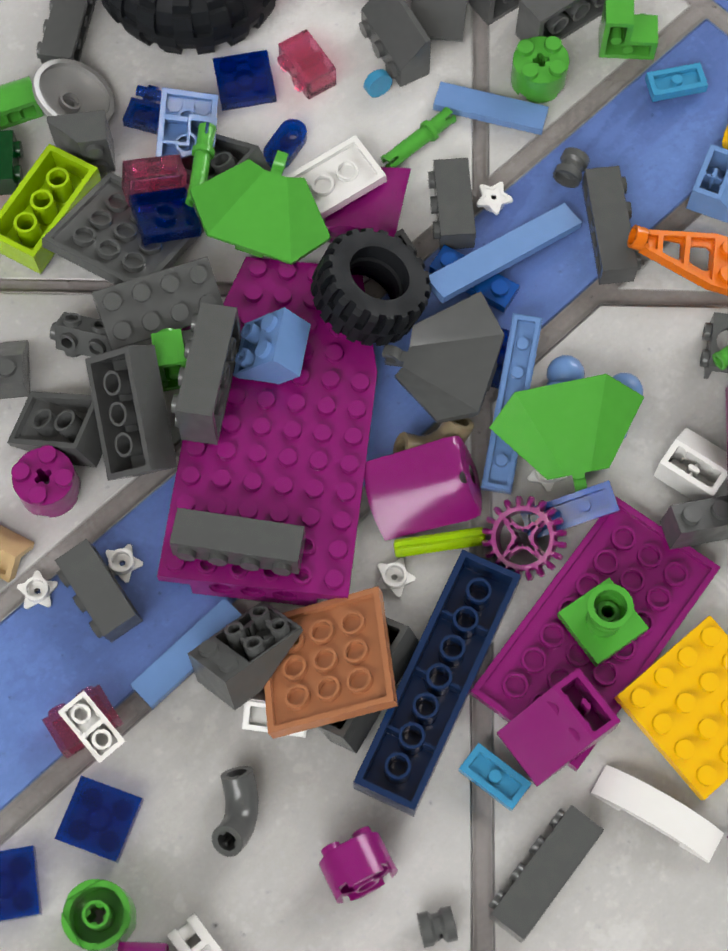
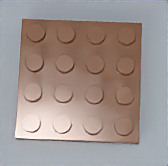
M379 586L349 594L348 598H334L282 613L301 626L303 632L264 686L268 734L273 739L398 706L383 593Z

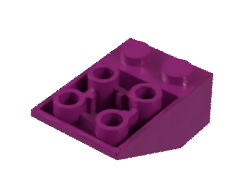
M577 668L546 691L496 734L535 786L538 787L615 730L620 723V719L580 668Z

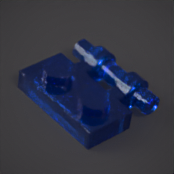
M138 85L136 96L143 97V99L131 97L122 119L123 125L158 134L160 104L156 103V101L161 102V90L153 85L148 87Z

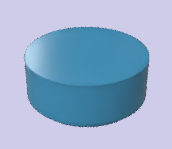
M384 69L371 72L364 81V89L373 98L384 95L392 85V78Z

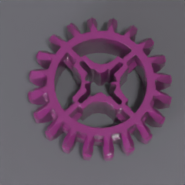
M516 496L515 507H513L510 500L506 499L504 500V506L507 509L505 512L497 506L493 509L499 516L497 520L489 516L486 518L488 523L494 525L492 530L483 528L482 533L491 535V540L482 541V546L493 547V550L485 554L486 558L490 559L497 556L498 559L494 562L499 566L504 564V568L511 571L514 569V572L520 574L521 577L523 571H525L526 579L532 581L534 578L533 570H536L539 577H544V565L550 570L556 568L554 563L550 561L552 557L557 560L563 559V555L555 551L557 547L567 548V543L558 541V537L566 536L567 531L556 529L557 526L564 523L563 518L551 519L557 512L554 507L550 508L546 513L544 512L547 506L546 501L541 500L537 507H534L535 497L529 496L527 504L524 505L523 498ZM526 512L539 516L535 522L532 521L529 525L523 527L511 518L514 515ZM506 525V528L511 533V541L503 552L500 535L503 526ZM545 525L548 527L550 537L546 552L542 550L537 540L539 533ZM515 528L524 533H527L528 530L531 531L528 539L533 547L523 543L522 546H518L521 538ZM522 550H527L538 560L530 564L519 565L510 559Z

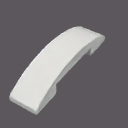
M609 765L604 767L590 793L616 810L620 811L622 809L678 842V846L707 863L710 862L724 835L715 825L679 801Z

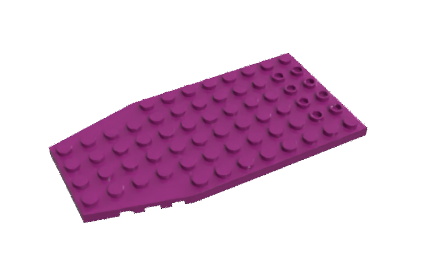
M245 258L223 305L237 307L240 331H242L245 323L284 307L310 323L311 326L300 377L281 384L247 380L233 376L218 445L182 440L158 568V581L190 584L192 594L301 606L318 603V598L328 600L348 598L376 392L377 367L373 344L372 346L361 345V341L358 340L355 342L347 340V336L342 333H335L331 329L333 326L329 322L325 323L320 317L321 310L315 308L313 302L315 296L311 294L312 276L318 264L296 262L290 265L275 259ZM351 275L357 286L365 292L363 275ZM177 508L305 526L306 541L299 574L291 573L288 576H282L267 569L259 568L257 571H249L241 568L240 565L227 563L226 566H216L209 563L208 560L195 559L194 561H184L172 554L169 543Z

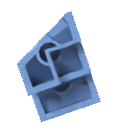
M162 87L155 167L191 156L192 147L197 141L198 125L200 123L206 122V133H208L209 123L214 124L217 128L219 95ZM215 133L213 148L215 147L216 133Z

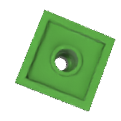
M610 577L557 614L558 618L595 667L639 638L649 629L634 610L633 599L629 592L623 587L614 584Z

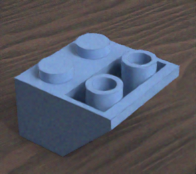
M711 144L686 209L728 223V150Z
M285 307L245 323L241 331L239 351L235 357L236 364L233 376L281 384L300 377L311 324Z

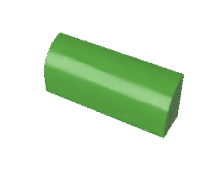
M29 76L0 85V131L44 116L42 109L34 98L32 82Z

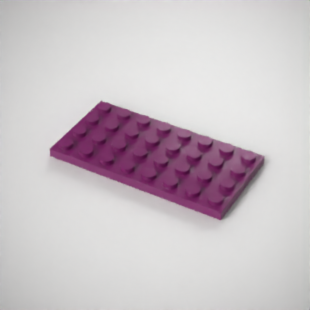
M616 497L620 511L601 517L596 521L471 689L470 695L507 722H510L551 687L577 668H580L617 715L622 707L614 697L654 663L721 567L690 546L670 550L661 526ZM610 577L614 584L623 587L629 592L633 599L634 610L649 629L639 638L595 667L558 618L557 614ZM595 745L570 762L568 766L577 772Z

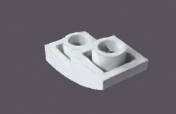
M82 691L58 711L60 716L99 763L126 742L85 691Z

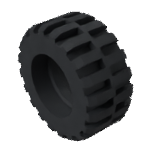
M362 228L360 232L358 229L350 230L346 234H340L334 239L313 273L311 294L315 296L313 299L315 308L321 310L320 317L325 323L329 322L333 326L331 329L335 333L344 334L347 336L346 339L351 342L361 341V345L372 346L373 343H376V346L388 345L389 342L395 343L404 335H407L428 305L431 287L429 285L428 271H424L425 264L421 257H416V251L410 245L407 247L403 244V239L398 236L393 238L388 235L389 232L383 230L374 232L373 228ZM351 275H363L375 280L385 289L390 300L377 299L366 294L357 286Z

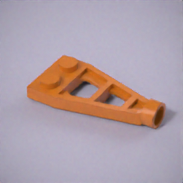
M639 225L632 227L627 240L628 248L638 250L640 254L706 290L728 296L727 236L717 233L651 230ZM664 241L680 244L679 260L663 253ZM690 248H706L709 251L708 271H703L691 264L689 261Z

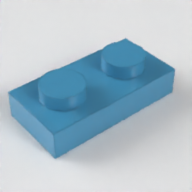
M700 62L647 72L645 76V82L652 102L703 93L708 88Z
M480 743L476 745L458 770L510 811L514 809L532 784Z

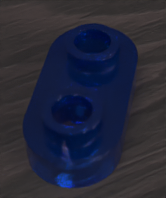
M289 119L279 126L263 150V155L271 169L277 150L288 153L285 168L291 164L307 141L305 124L297 119ZM297 136L295 139H290L289 137Z

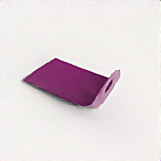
M380 167L386 174L387 182L326 217L324 223L331 236L328 242L333 243L336 237L340 234H346L347 231L358 229L360 232L362 228H373L374 232L383 230L389 232V236L394 237L397 232L411 168Z
M459 436L445 437L366 461L364 480L368 503L385 541L468 521L481 515L482 494L477 470L469 450ZM469 465L471 466L474 473L475 484L473 483L470 476ZM462 471L466 476V483L460 480L459 475Z

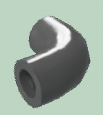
M249 766L231 768L220 776L225 796V814L222 822L213 831L212 843L214 848L224 856L232 857L240 853L249 842L255 829L258 817V793L252 767Z

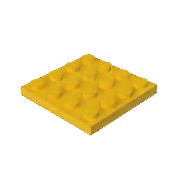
M709 615L614 697L617 703L700 800H705L728 779V635Z

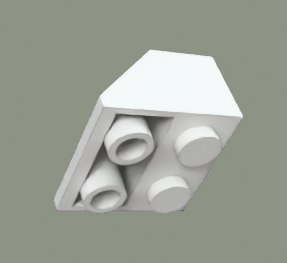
M686 427L660 461L654 477L692 501L714 498L728 477L727 452Z

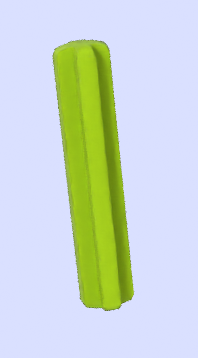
M476 527L394 540L393 547L395 556L399 558L480 546L482 541L486 540V537L482 533L483 528Z

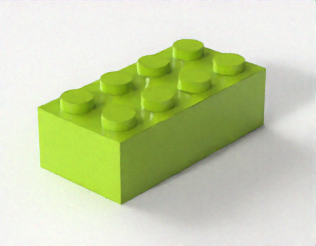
M48 144L0 210V254L41 274L55 255V253L42 247V238L101 180L98 167Z

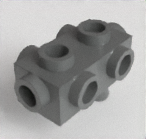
M64 312L50 328V339L55 340L56 349L63 350L65 355L69 357H78L80 355L93 357L111 351L100 319Z

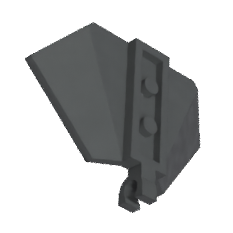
M480 291L414 324L408 352L388 344L384 346L382 357L385 358V365L402 367L395 375V379L437 423L465 419L480 413L486 392L490 390L497 369V359L505 335Z

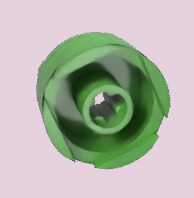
M536 36L523 39L517 44L513 55L510 80L513 90L518 95L520 93L527 97V101L533 103L549 102L555 99L558 93L565 87L569 55L558 37Z
M102 879L84 881L74 887L65 900L61 916L63 930L71 942L87 951H114L118 949L119 942H126L136 928V909L133 900L125 890L111 881ZM97 909L106 912L103 915L104 921L102 923L93 921L97 917L95 912Z

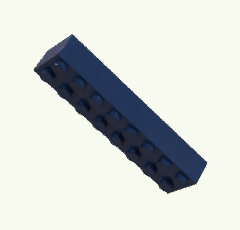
M462 549L396 690L398 706L387 709L353 781L355 790L414 817L518 588L521 578L520 574Z

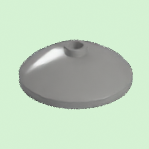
M71 59L49 60L38 68L33 77L32 91L34 98L47 116L105 110L107 121L109 122L114 113L115 99L110 86L98 72L81 62Z

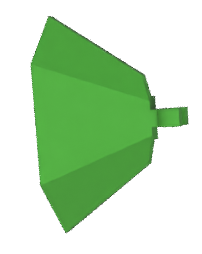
M277 150L271 171L263 169L248 159L190 189V195L206 235L234 245L235 249L260 258L267 256L292 265L331 239L306 179L282 176L287 163L288 153Z
M608 374L514 392L489 428L547 480L572 475L575 492L587 488L586 472L610 468L644 396Z

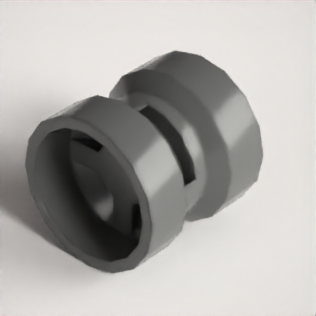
M568 147L560 157L561 164L556 166L553 178L564 187L575 188L579 186L583 178L582 172L587 169L590 158L584 151Z
M450 906L440 908L437 913L430 914L427 911L417 913L424 948L434 946L440 939L447 943L458 940Z

